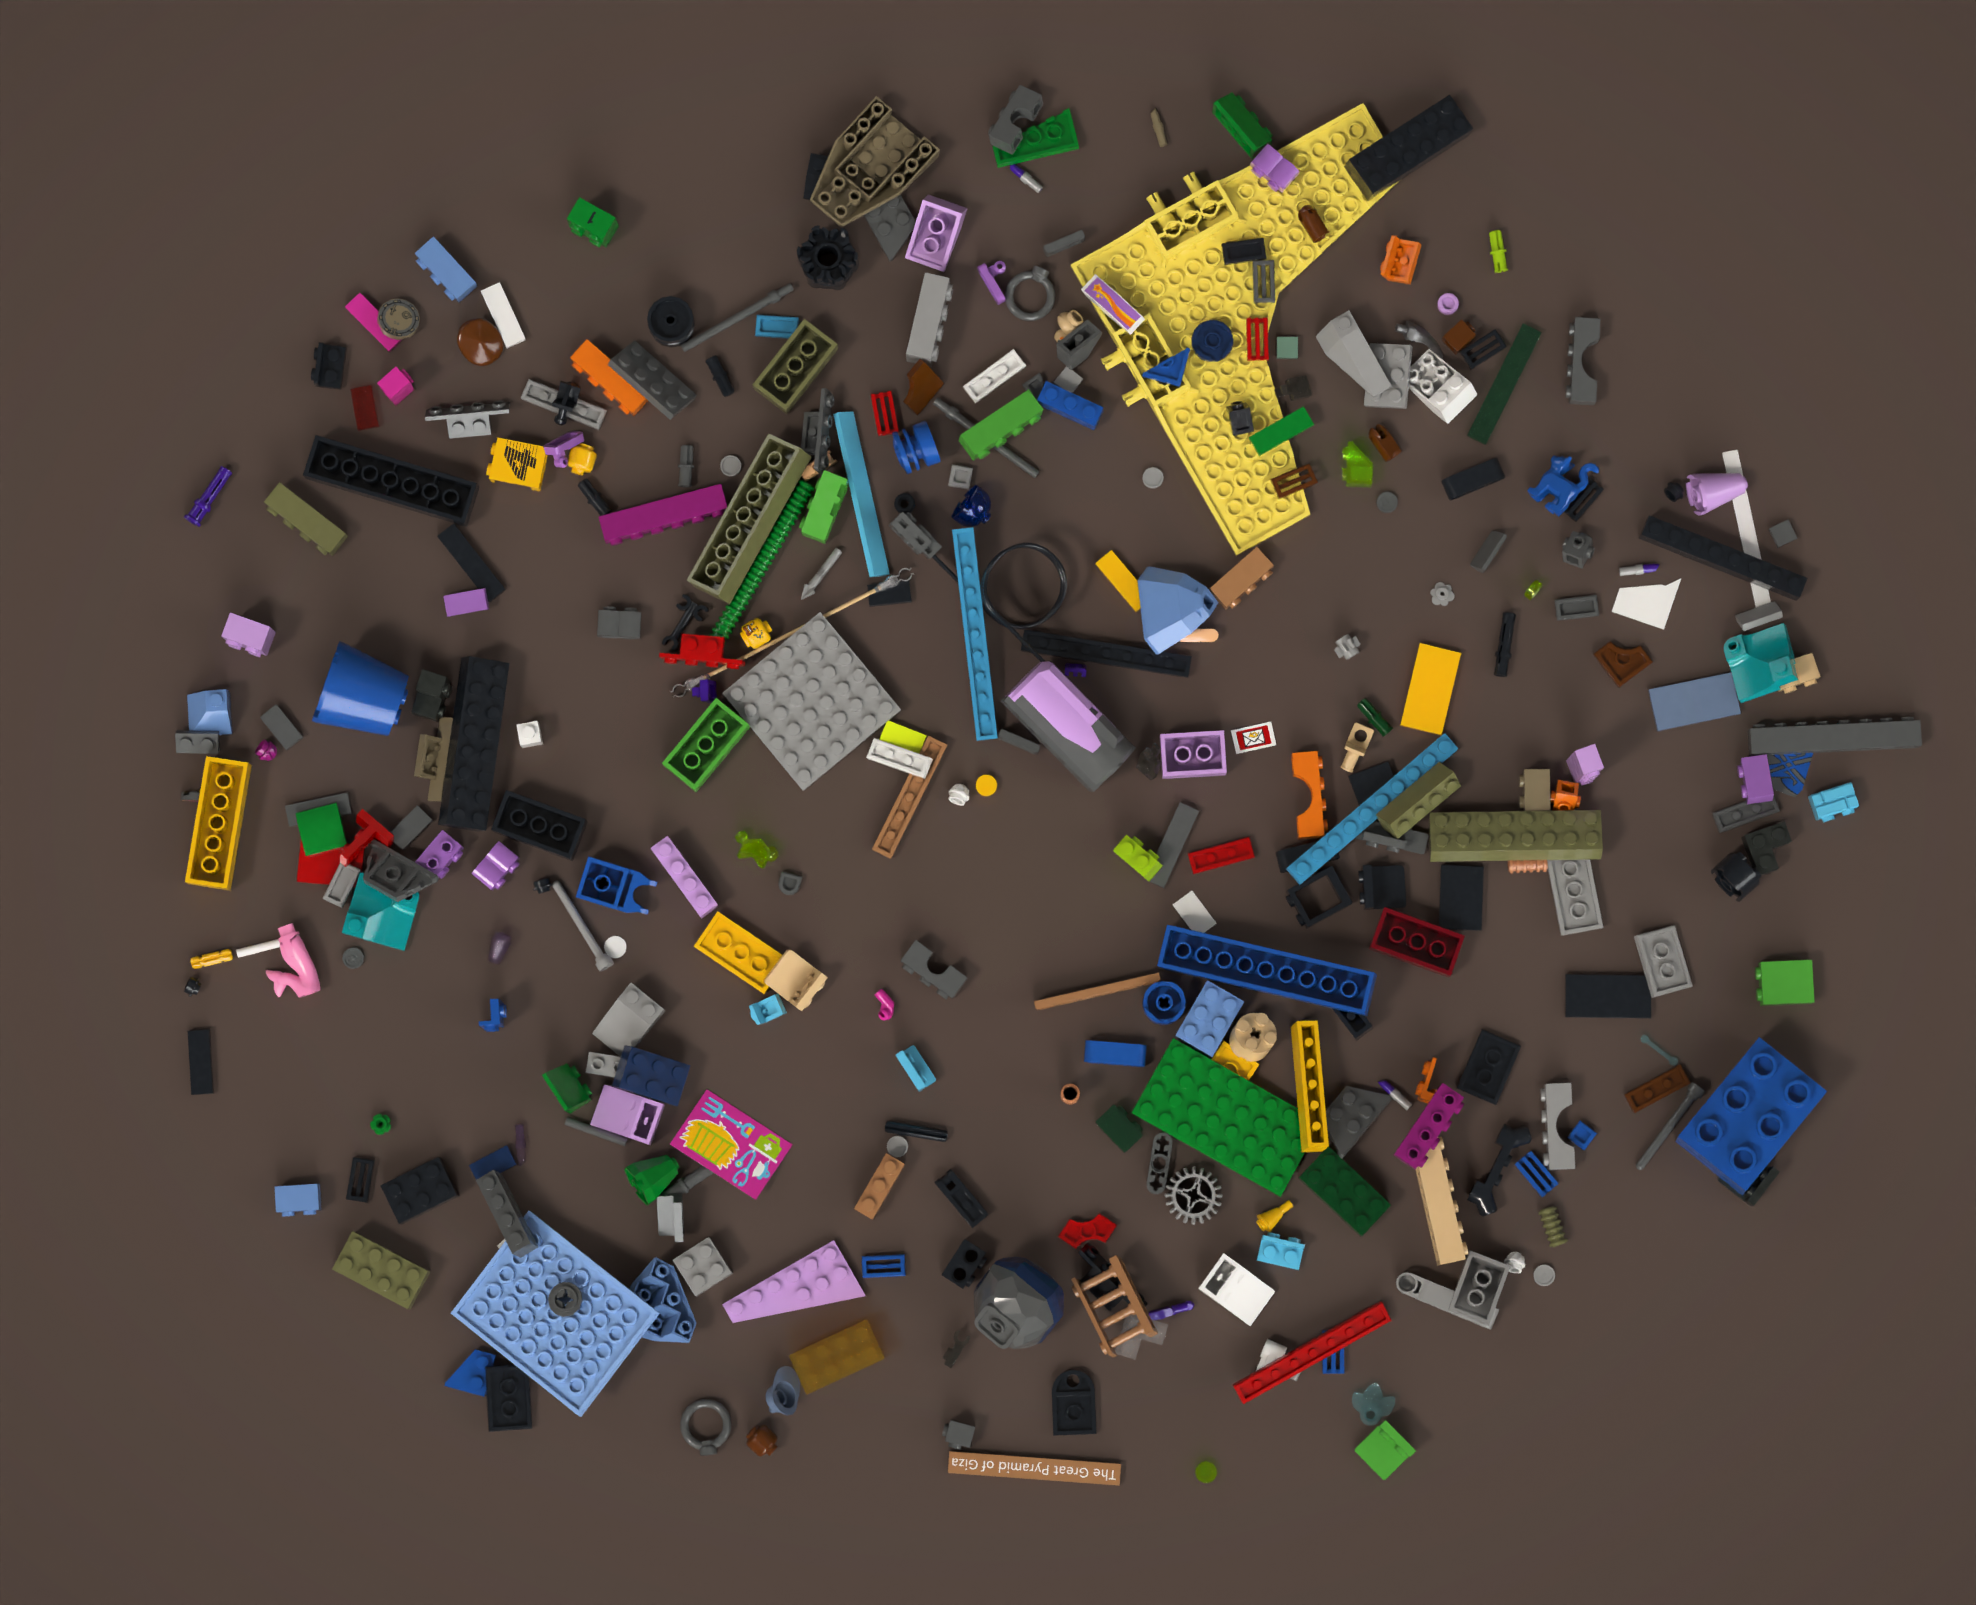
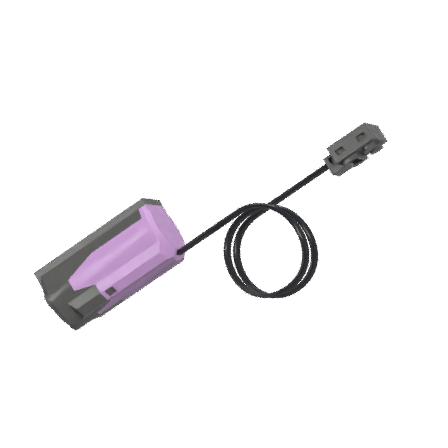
M901 512L888 526L917 555L923 553L928 559L932 557L958 583V577L935 555L942 546L922 525L916 526L914 524L917 520L909 512L906 514ZM1034 543L1016 544L998 553L987 565L981 580L983 610L997 623L1007 627L1040 662L1014 686L1001 702L1089 792H1094L1126 761L1136 747L1052 662L1045 661L1015 630L1028 629L1047 621L1060 608L1067 591L1065 569L1060 560L1051 551ZM1018 548H1030L1044 554L1054 564L1060 577V592L1052 609L1038 621L1027 625L1007 622L995 610L987 592L988 577L995 563L1007 552Z

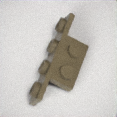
M452 717L440 718L437 737L420 734L414 776L430 780L428 801L441 802Z

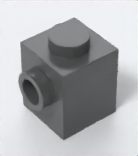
M950 1420L949 1424L945 1423L942 1436H945V1441L949 1442L948 1447L961 1450V1446L970 1448L975 1426Z

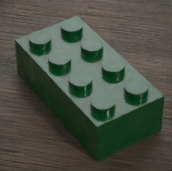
M1330 1147L1326 1148L1298 1177L1303 1184L1360 1237L1391 1206L1386 1199Z

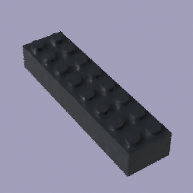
M315 435L303 473L307 480L465 527L468 526L480 488L477 483L318 435Z
M473 656L461 658L438 825L477 832L486 831L510 663Z

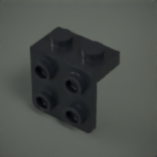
M1363 865L1361 867V871H1358V881L1362 883L1363 892H1359L1360 905H1364V910L1383 909L1384 907L1389 909L1404 908L1406 906L1405 872L1403 866L1372 867V865Z

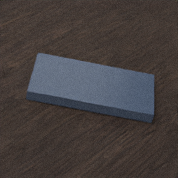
M1732 672L1648 690L1657 732L1741 714Z

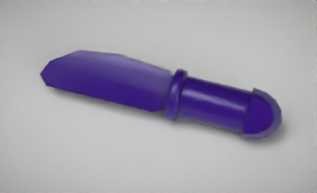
M1186 1301L1148 1313L1152 1320L1163 1319L1180 1312L1192 1310L1194 1303Z

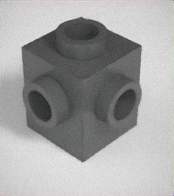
M1573 531L1569 538L1566 537L1562 546L1563 562L1583 569L1587 559H1591L1594 554L1595 547H1593L1592 538L1585 533Z

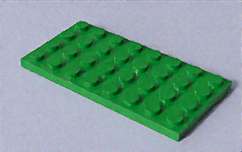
M1174 1038L1169 1043L1131 1112L1281 1197L1305 1154L1301 1150L1298 1108Z

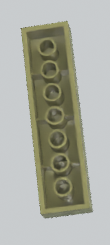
M768 433L686 581L698 590L728 604L731 603L811 459L810 455L800 447Z
M1601 810L1430 813V862L1601 859L1603 851Z

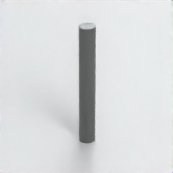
M567 1117L565 1122L566 1126L623 1146L626 1145L628 1140L626 1137Z

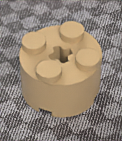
M1265 1013L1246 1014L1238 1020L1231 1031L1229 1038L1231 1050L1236 1056L1242 1057L1246 1061H1259L1268 1054L1277 1040L1276 1028Z

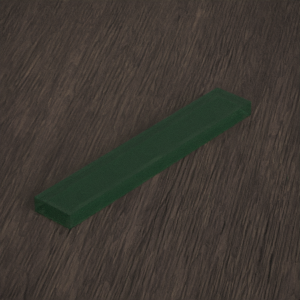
M1522 324L1467 437L1484 445L1487 444L1542 332Z

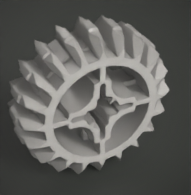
M1192 1167V1173H1188V1169L1184 1168L1183 1172L1185 1175L1182 1176L1177 1171L1176 1176L1179 1179L1170 1178L1174 1185H1166V1189L1172 1191L1171 1193H1165L1164 1196L1167 1198L1171 1197L1172 1201L1166 1202V1206L1173 1204L1174 1208L1169 1212L1174 1213L1177 1210L1179 1212L1175 1217L1177 1220L1183 1215L1185 1216L1183 1223H1187L1188 1218H1191V1224L1195 1225V1218H1199V1222L1202 1224L1204 1223L1202 1216L1205 1215L1210 1220L1211 1215L1208 1212L1211 1211L1214 1214L1218 1212L1213 1206H1221V1203L1215 1200L1216 1198H1222L1223 1195L1216 1194V1190H1220L1221 1186L1214 1187L1213 1185L1218 1179L1214 1178L1212 1181L1208 1179L1212 1174L1211 1172L1204 1176L1202 1175L1204 1168H1201L1198 1174L1196 1173V1167ZM1196 1178L1191 1189L1178 1187L1185 1179ZM1202 1180L1209 1186L1211 1198L1200 1192ZM1198 1185L1196 1189L1197 1195L1204 1198V1200L1200 1198L1198 1200L1195 1199V1202H1192L1191 1206H1189L1191 1202L1190 1196L1183 1192L1188 1193L1190 1191L1192 1193V1190ZM1176 1193L1187 1199L1185 1211L1178 1205ZM1203 1202L1209 1204L1204 1211L1195 1214L1191 1213L1195 1203Z

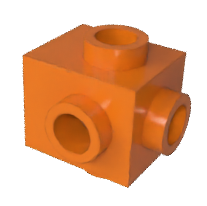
M1563 780L1557 781L1555 791L1550 793L1552 811H1569L1579 808L1581 796H1578L1579 783Z

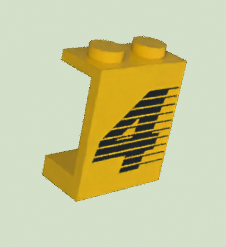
M497 437V442H493L491 448V455H494L493 461L488 464L486 472L489 480L494 483L496 480L531 487L532 490L541 491L548 457L545 454L544 447Z

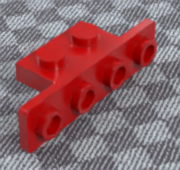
M682 634L680 654L659 653V657L664 659V663L677 664V661H685V665L698 666L699 662L706 663V667L718 668V665L722 664L727 665L726 668L736 670L739 669V666H745V661L723 658L724 637Z

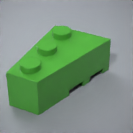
M826 470L823 471L821 478L819 477L815 486L816 493L814 497L810 498L807 509H809L807 517L803 516L799 526L802 529L801 533L803 536L826 544L849 487L848 479Z

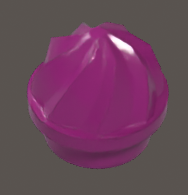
M264 739L257 746L255 754L258 755L260 760L270 761L276 757L277 749L273 742H268Z

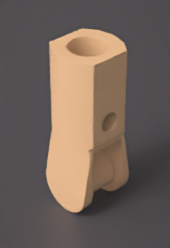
M830 450L827 451L829 463L826 469L833 466L837 462V460H834L830 455ZM815 460L808 463L801 475L806 482L819 474L814 469Z
M1196 629L1190 635L1180 640V642H1214L1219 635L1215 629Z

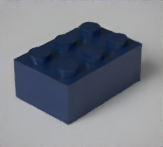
M625 1045L612 1086L669 1105L678 1106L691 1065Z

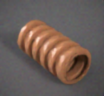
M1547 860L1508 861V872L1510 874L1513 871H1516V873H1520V871H1523V873H1526V871L1530 873L1536 871L1539 873L1540 870L1546 872L1548 868Z
M1066 1084L1061 1089V1099L1069 1105L1076 1103L1080 1096L1079 1088L1074 1084ZM1072 1088L1076 1091L1077 1096L1073 1100H1067L1064 1097V1091Z

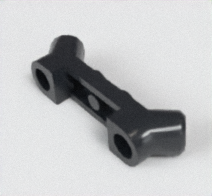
M1504 1123L1494 1142L1501 1146V1150L1484 1184L1475 1181L1468 1195L1467 1201L1477 1205L1481 1216L1497 1212L1498 1208L1492 1188L1494 1185L1498 1187L1503 1177L1500 1172L1503 1166L1508 1167L1512 1156L1509 1155L1511 1150L1529 1144L1532 1140L1530 1131L1525 1125L1512 1128Z

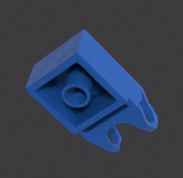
M588 856L576 898L625 913L640 912L648 914V909L643 908L634 901L633 892L635 888L641 885L656 887L657 882L648 879L639 871ZM602 877H605L609 885L601 889L599 884H597V879L601 880Z

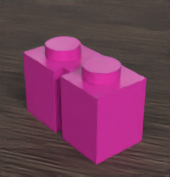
M397 367L393 368L377 382L381 390L395 406L415 390L412 386L414 381L411 379V376L404 369L400 371Z

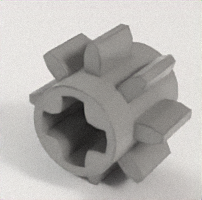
M1347 634L1335 642L1338 647L1334 651L1339 658L1344 656L1348 660L1360 652L1357 647L1361 643L1356 636L1351 638Z

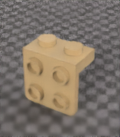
M788 949L766 976L764 983L796 1008L803 1011L804 1008L811 1004L816 992L823 988L828 977L794 951Z

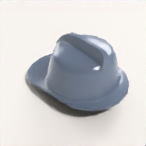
M780 1367L775 1374L773 1385L766 1391V1402L771 1413L777 1412L784 1415H792L796 1411L801 1383L797 1372L792 1367Z

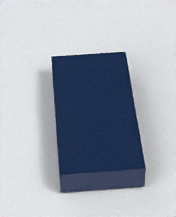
M506 1145L470 1164L469 1167L477 1180L492 1170L502 1173L517 1165Z

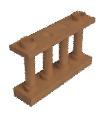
M1117 1255L1109 1259L1111 1263L1109 1269L1083 1283L1075 1277L1071 1279L1074 1284L1071 1286L1077 1298H1081L1102 1341L1099 1345L1103 1353L1113 1358L1117 1356L1114 1347L1141 1333L1149 1337L1159 1334L1122 1259ZM1113 1276L1118 1277L1121 1284L1118 1285L1117 1289L1090 1302L1086 1293L1088 1289ZM1122 1295L1124 1297L1127 1295L1130 1301L1128 1307L1102 1321L1099 1320L1095 1312L1096 1309ZM1131 1314L1137 1315L1140 1321L1137 1323V1326L1109 1340L1104 1330L1105 1328Z

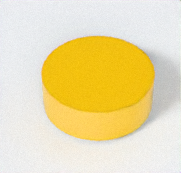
M982 775L977 779L976 790L980 795L987 797L995 793L997 782L994 777Z

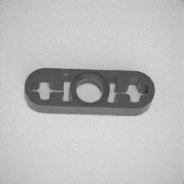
M1163 1132L1157 1134L1153 1139L1146 1183L1148 1191L1152 1194H1160L1166 1187L1172 1138L1169 1134ZM1162 1136L1166 1137V1141H1169V1145H1165L1163 1151L1168 1152L1167 1156L1164 1154H1154L1155 1150H1160V1144L1157 1143V1140H1160ZM1157 1157L1163 1158L1166 1162L1165 1167L1161 1170L1153 1166V1161ZM1151 1171L1165 1173L1164 1177L1159 1176V1183L1162 1184V1187H1159L1157 1191H1154L1153 1186H1150V1182L1155 1180V1175L1151 1176Z

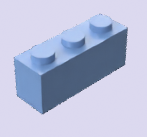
M434 236L415 252L418 258L416 263L423 270L427 268L432 273L430 278L437 285L441 283L446 288L443 292L451 301L456 299L460 303L477 287L476 282Z

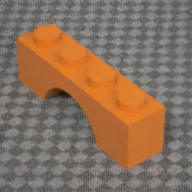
M1318 751L1292 753L1293 777L1304 781L1311 792L1310 807L1296 818L1298 839L1322 838L1325 836L1324 832H1328L1327 819L1323 820V811H1326V800L1321 798V790H1324V777H1320L1319 769H1323L1322 756H1318Z

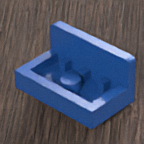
M490 999L491 1021H479V1026L484 1028L486 1032L499 1031V1027H504L507 1007L500 999Z

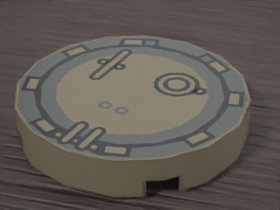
M392 299L384 303L379 309L377 323L382 333L395 340H403L414 335L420 320L415 306L403 299Z

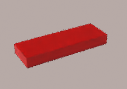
M1249 837L1188 853L1193 875L1255 858Z

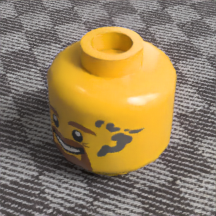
M754 618L741 628L742 632L740 635L747 647L751 646L753 649H757L771 639L769 633L772 629L766 620L762 622L760 618Z

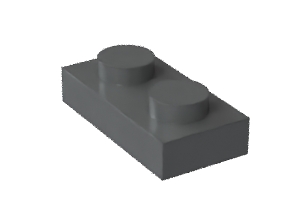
M177 730L175 733L176 753L219 754V731Z

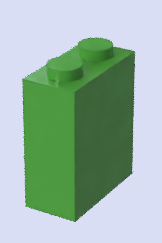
M1812 960L1760 962L1758 967H1755V979L1759 980V988H1756V1000L1760 1001V1006L1814 1003Z

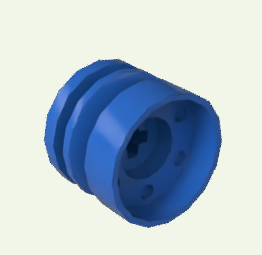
M926 420L913 425L914 435L912 436L903 428L904 439H900L897 431L892 432L893 447L899 464L904 468L906 474L912 473L909 464L912 462L916 470H920V459H923L928 467L941 462Z

